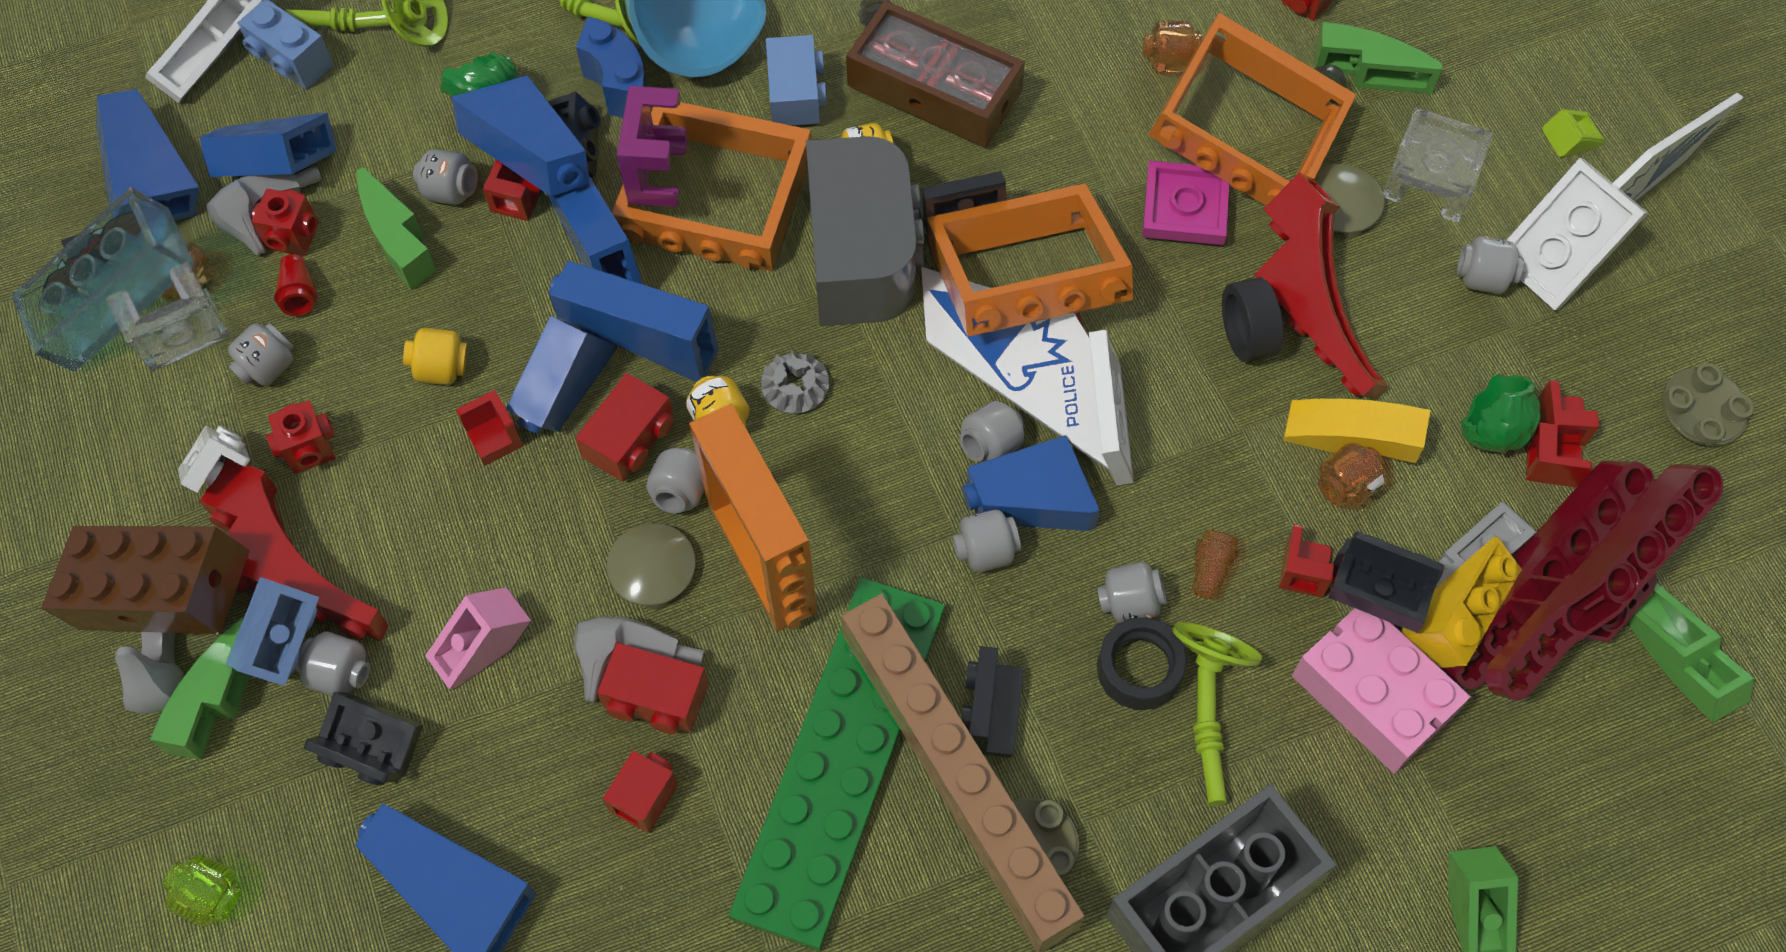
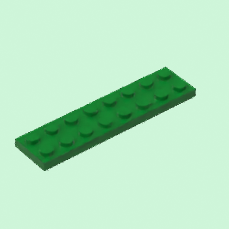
M860 577L847 612L883 594L926 663L945 612V604ZM842 625L728 915L731 921L818 952L821 951L901 732L843 637Z

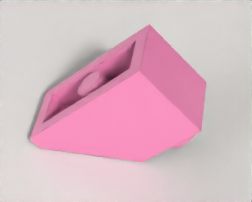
M507 588L465 595L425 656L448 689L457 688L508 653L531 620Z

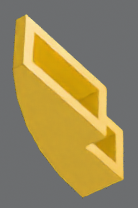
M1292 400L1283 441L1366 461L1369 460L1373 453L1416 464L1424 449L1430 410L1373 400Z

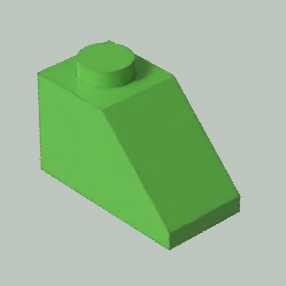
M1496 846L1449 851L1448 896L1462 952H1516L1517 874Z

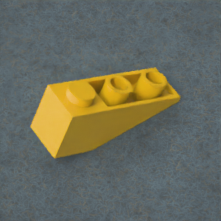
M1492 537L1434 589L1424 624L1419 633L1406 628L1401 630V633L1439 668L1467 666L1522 570L1500 538Z

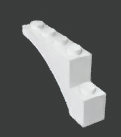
M208 0L177 39L151 67L145 78L177 103H180L241 33L237 22L262 0Z

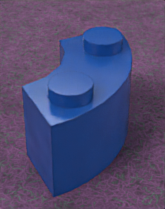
M587 17L576 45L583 77L597 82L602 87L608 114L623 118L629 86L647 87L641 57L635 45L622 31L605 21Z

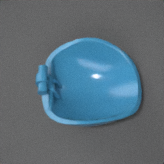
M624 0L628 19L639 44L647 56L668 72L687 77L709 76L722 71L736 62L758 37L766 19L764 0Z

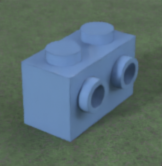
M262 0L237 22L245 38L242 41L245 48L254 57L262 59L280 75L291 79L305 90L309 89L334 66L322 36L269 0Z
M813 35L766 38L772 122L786 125L820 123L819 107H827L825 82L817 83L816 75H824L822 51H814Z
M260 577L226 665L239 672L285 686L288 677L297 666L300 655L299 648L305 633L314 622L319 597Z

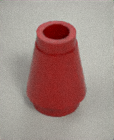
M289 254L280 260L274 300L281 311L287 315H306L313 310L318 295L305 259L297 254Z

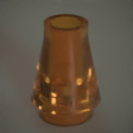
M1205 530L1202 538L1196 540L1194 579L1191 589L1194 595L1210 600L1217 599L1220 588L1240 554L1239 550L1236 549L1238 539L1221 531Z

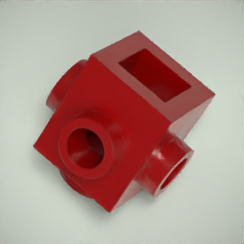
M266 188L261 202L255 205L252 213V224L268 250L306 256L319 221L305 195L289 189L279 191Z
M310 400L287 405L280 411L268 415L272 432L266 434L270 449L276 459L283 456L294 474L336 459L330 442V438L335 437L332 424L326 413L318 415Z

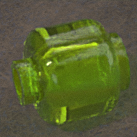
M204 854L194 855L185 863L177 861L170 868L162 883V887L168 890L165 899L166 907L170 912L200 927L209 926L215 920L221 923L231 913L241 895L242 888L237 886V873L234 869Z

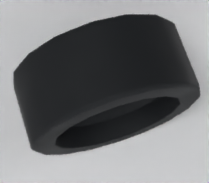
M1262 277L1227 284L1222 295V316L1230 347L1236 357L1242 362L1277 355L1283 342V321L1278 300L1269 282Z
M1147 617L1127 619L1115 625L1103 639L1096 664L1098 680L1106 694L1119 705L1134 710L1155 709L1169 702L1179 690L1187 666L1185 646L1175 636L1173 630L1163 622ZM1142 640L1152 643L1161 649L1168 659L1169 666L1163 681L1154 687L1140 688L1128 684L1119 677L1115 670L1114 659L1116 652L1123 644L1129 641Z

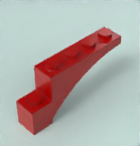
M1299 172L1263 209L1272 219L1269 223L1270 228L1287 242L1254 275L1256 278L1262 277L1269 282L1275 292L1278 303L1290 314L1286 318L1290 326L1302 336L1308 334L1317 344L1313 348L1316 355L1327 365L1332 366L1334 364L1343 373L1344 376L1341 378L1343 385L1356 397L1362 395L1377 399L1389 386L1371 365L1358 343L1345 314L1337 285L1333 256L1334 213L1340 206L1313 178Z
M226 458L217 478L208 486L199 502L211 515L209 521L212 524L227 531L228 536L250 550L236 592L245 593L246 589L255 591L260 577L319 597L314 623L322 625L327 620L339 625L338 629L349 637L363 640L367 636L381 642L389 625L378 609L349 596L326 581L297 552L285 531L276 507L274 497L279 490L267 473L249 465L244 467Z

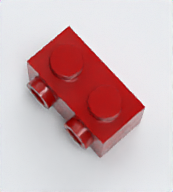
M626 373L575 437L581 457L624 482L632 471L636 472L643 466L648 456V450L657 438H664L670 431L674 421L670 399L660 391Z
M616 643L597 694L603 708L606 709V713L616 719L632 721L633 717L649 721L652 728L663 733L676 734L677 730L691 733L709 682L704 667Z

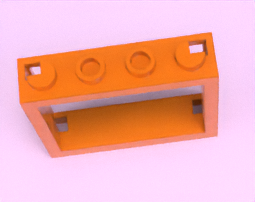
M1218 13L1198 44L1148 136L1160 142L1164 147L1172 149L1194 162L1199 168L1207 170L1226 181L1236 190L1246 193L1267 206L1290 181L1176 114L1179 105L1208 53L1323 121L1296 175L1300 172L1313 179L1315 178L1357 94L1223 14ZM1217 31L1227 36V38L1224 39L1217 35ZM1332 99L1339 104L1336 106L1329 101Z
M680 102L677 108L653 107L651 111L653 125L686 128L689 141L786 161L787 164L762 236L636 209L638 204H628L623 184L612 214L626 237L632 240L634 244L643 242L661 246L670 252L683 251L700 255L710 261L723 260L740 264L747 269L754 267L773 272L808 169L806 140H812L811 130Z
M1086 183L927 217L930 252L967 337L1133 300L1132 264ZM1080 212V214L1071 215V213ZM1084 228L1103 264L973 292L957 255ZM972 318L975 319L976 323L983 321L986 322L973 325Z
M731 403L689 423L707 503L777 632L787 627L795 629L801 627L800 621L817 613L809 539Z

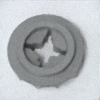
M792 349L788 355L780 357L776 354L774 361L769 366H764L761 387L765 399L771 406L785 413L797 414L815 408L824 400L829 388V376L824 363L816 360L811 352L807 355L798 354ZM789 371L790 374L793 373L796 377L804 375L802 377L804 391L794 383L786 385L788 383L786 372Z

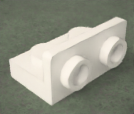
M205 425L178 468L180 483L197 493L203 483L210 486L223 467L224 463L220 461L221 454L246 467L250 457L245 448L246 444L242 442L243 438L224 426L219 425L215 431Z

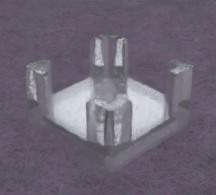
M1415 107L1383 189L1384 198L1401 202L1407 186L1410 185L1446 197L1447 200L1440 216L1459 223L1472 197L1494 132Z
M188 261L169 270V275L181 299L140 317L130 295L125 290L105 298L125 341L152 372L231 336L211 294L206 288H202Z

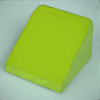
M1561 109L1542 128L1559 157H1569L1600 147L1605 143L1604 138L1589 114L1583 111Z

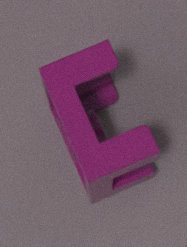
M629 86L617 150V159L628 204L677 207L678 188L648 186L650 170L668 171L670 169V155L683 156L686 153L688 142L686 128L653 125L650 107L677 108L681 102L679 89Z

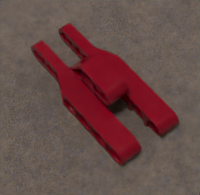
M1615 460L1600 462L1513 557L1522 570L1467 666L1440 669L1461 688L1476 689L1486 681L1489 691L1494 695L1513 700H1522L1531 694L1567 651L1581 639L1610 642L1653 592L1656 585V572L1719 501L1723 492V478L1720 472L1715 467L1709 465L1673 464L1666 468L1654 481L1651 468H1647L1643 463Z

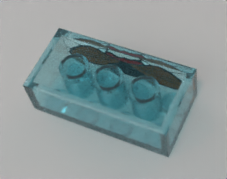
M130 187L15 291L11 297L34 355L76 372L169 287L184 276L195 263L169 208Z

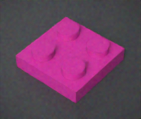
M1149 160L1142 237L1224 245L1227 233L1229 183L1209 171L1199 168L1197 165Z

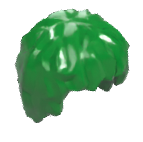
M492 51L487 56L474 57L473 63L463 64L458 69L446 68L441 75L440 90L452 97L519 78L516 64L510 57L503 56L502 54L497 55Z
M1497 374L1490 379L1487 388L1474 396L1468 416L1461 421L1462 435L1469 445L1477 447L1479 450L1498 451L1501 454H1506L1509 450H1520L1529 442L1536 433L1541 419L1540 402L1536 396V385L1532 382V379L1522 375L1506 377L1501 374Z

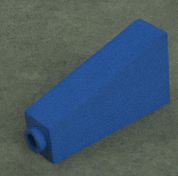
M528 75L451 97L458 133L549 196L589 185L586 150Z
M134 89L98 95L96 128L110 214H116L121 209L126 210L143 205L153 206L154 214L143 227L196 216L199 186L139 91Z
M589 175V185L549 196L550 202L584 266L643 284L629 240Z
M569 260L561 274H557L551 282L549 296L558 318L694 382L706 377L719 351L709 306Z
M383 803L376 814L372 813L364 820L359 829V839L355 846L452 952H502L537 895L527 882Z

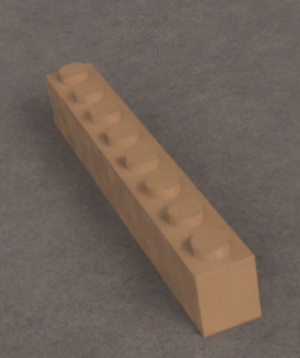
M883 594L841 615L843 637L1036 952H1043L1078 931L1084 920V914Z

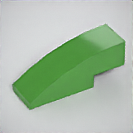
M1322 22L1315 45V70L1318 72L1354 75L1355 88L1433 94L1442 71V63L1425 52L1395 38L1350 25Z
M361 167L356 171L358 192L365 216L383 255L401 280L411 290H414L437 271L428 248L419 241L424 236L413 212L365 168Z
M1656 582L1651 595L1627 622L1669 679L1714 723L1750 702L1754 677L1720 650L1721 636Z
M244 618L238 620L219 636L196 660L164 707L150 740L166 754L202 760L217 717L235 720L250 675L227 666L226 662Z

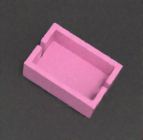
M1355 608L1336 625L1333 632L1329 631L1302 656L1292 674V677L1393 774H1396L1427 741H1430L1471 697L1393 624Z

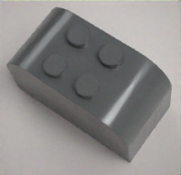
M864 136L806 140L820 326L883 322L899 316L910 306L914 299L916 268L923 267L922 245H924L922 219H919L918 210L920 209L919 185H911L909 165L905 155L896 145L878 137Z
M1270 784L1113 898L1106 917L1132 952H1236L1305 899L1324 881L1337 864Z

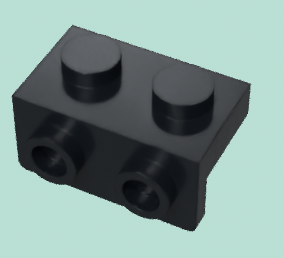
M1356 531L1342 558L1328 598L1419 633L1424 624L1434 589L1443 574L1445 566L1424 555L1416 554L1385 542L1380 538Z
M980 646L978 662L969 661L966 679V689H974L973 706L963 705L961 720L982 754L1011 758L1015 752L1024 671L1021 667L997 664L999 648Z
M334 692L319 736L307 738L304 749L317 754V760L322 764L336 768L346 766L359 772L358 778L364 782L374 785H385L386 782L406 776L424 724L350 693Z

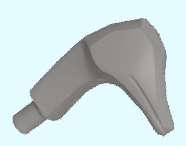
M313 166L294 174L253 175L239 178L222 188L207 204L206 207L210 219L221 232L243 242L255 255L260 256L265 254L266 250L252 224V213L255 205L261 202L266 188L279 191L289 189L300 193V188L322 181L321 175L317 167Z
M600 616L578 623L574 632V649L582 671L584 697L586 701L592 703L597 700V691L616 643L697 666L701 665L704 650L677 644V638L657 628L622 616Z
M141 632V653L133 647L123 646L115 652V661L121 676L125 710L140 714L156 713L163 710L182 680L183 672L175 665V633Z

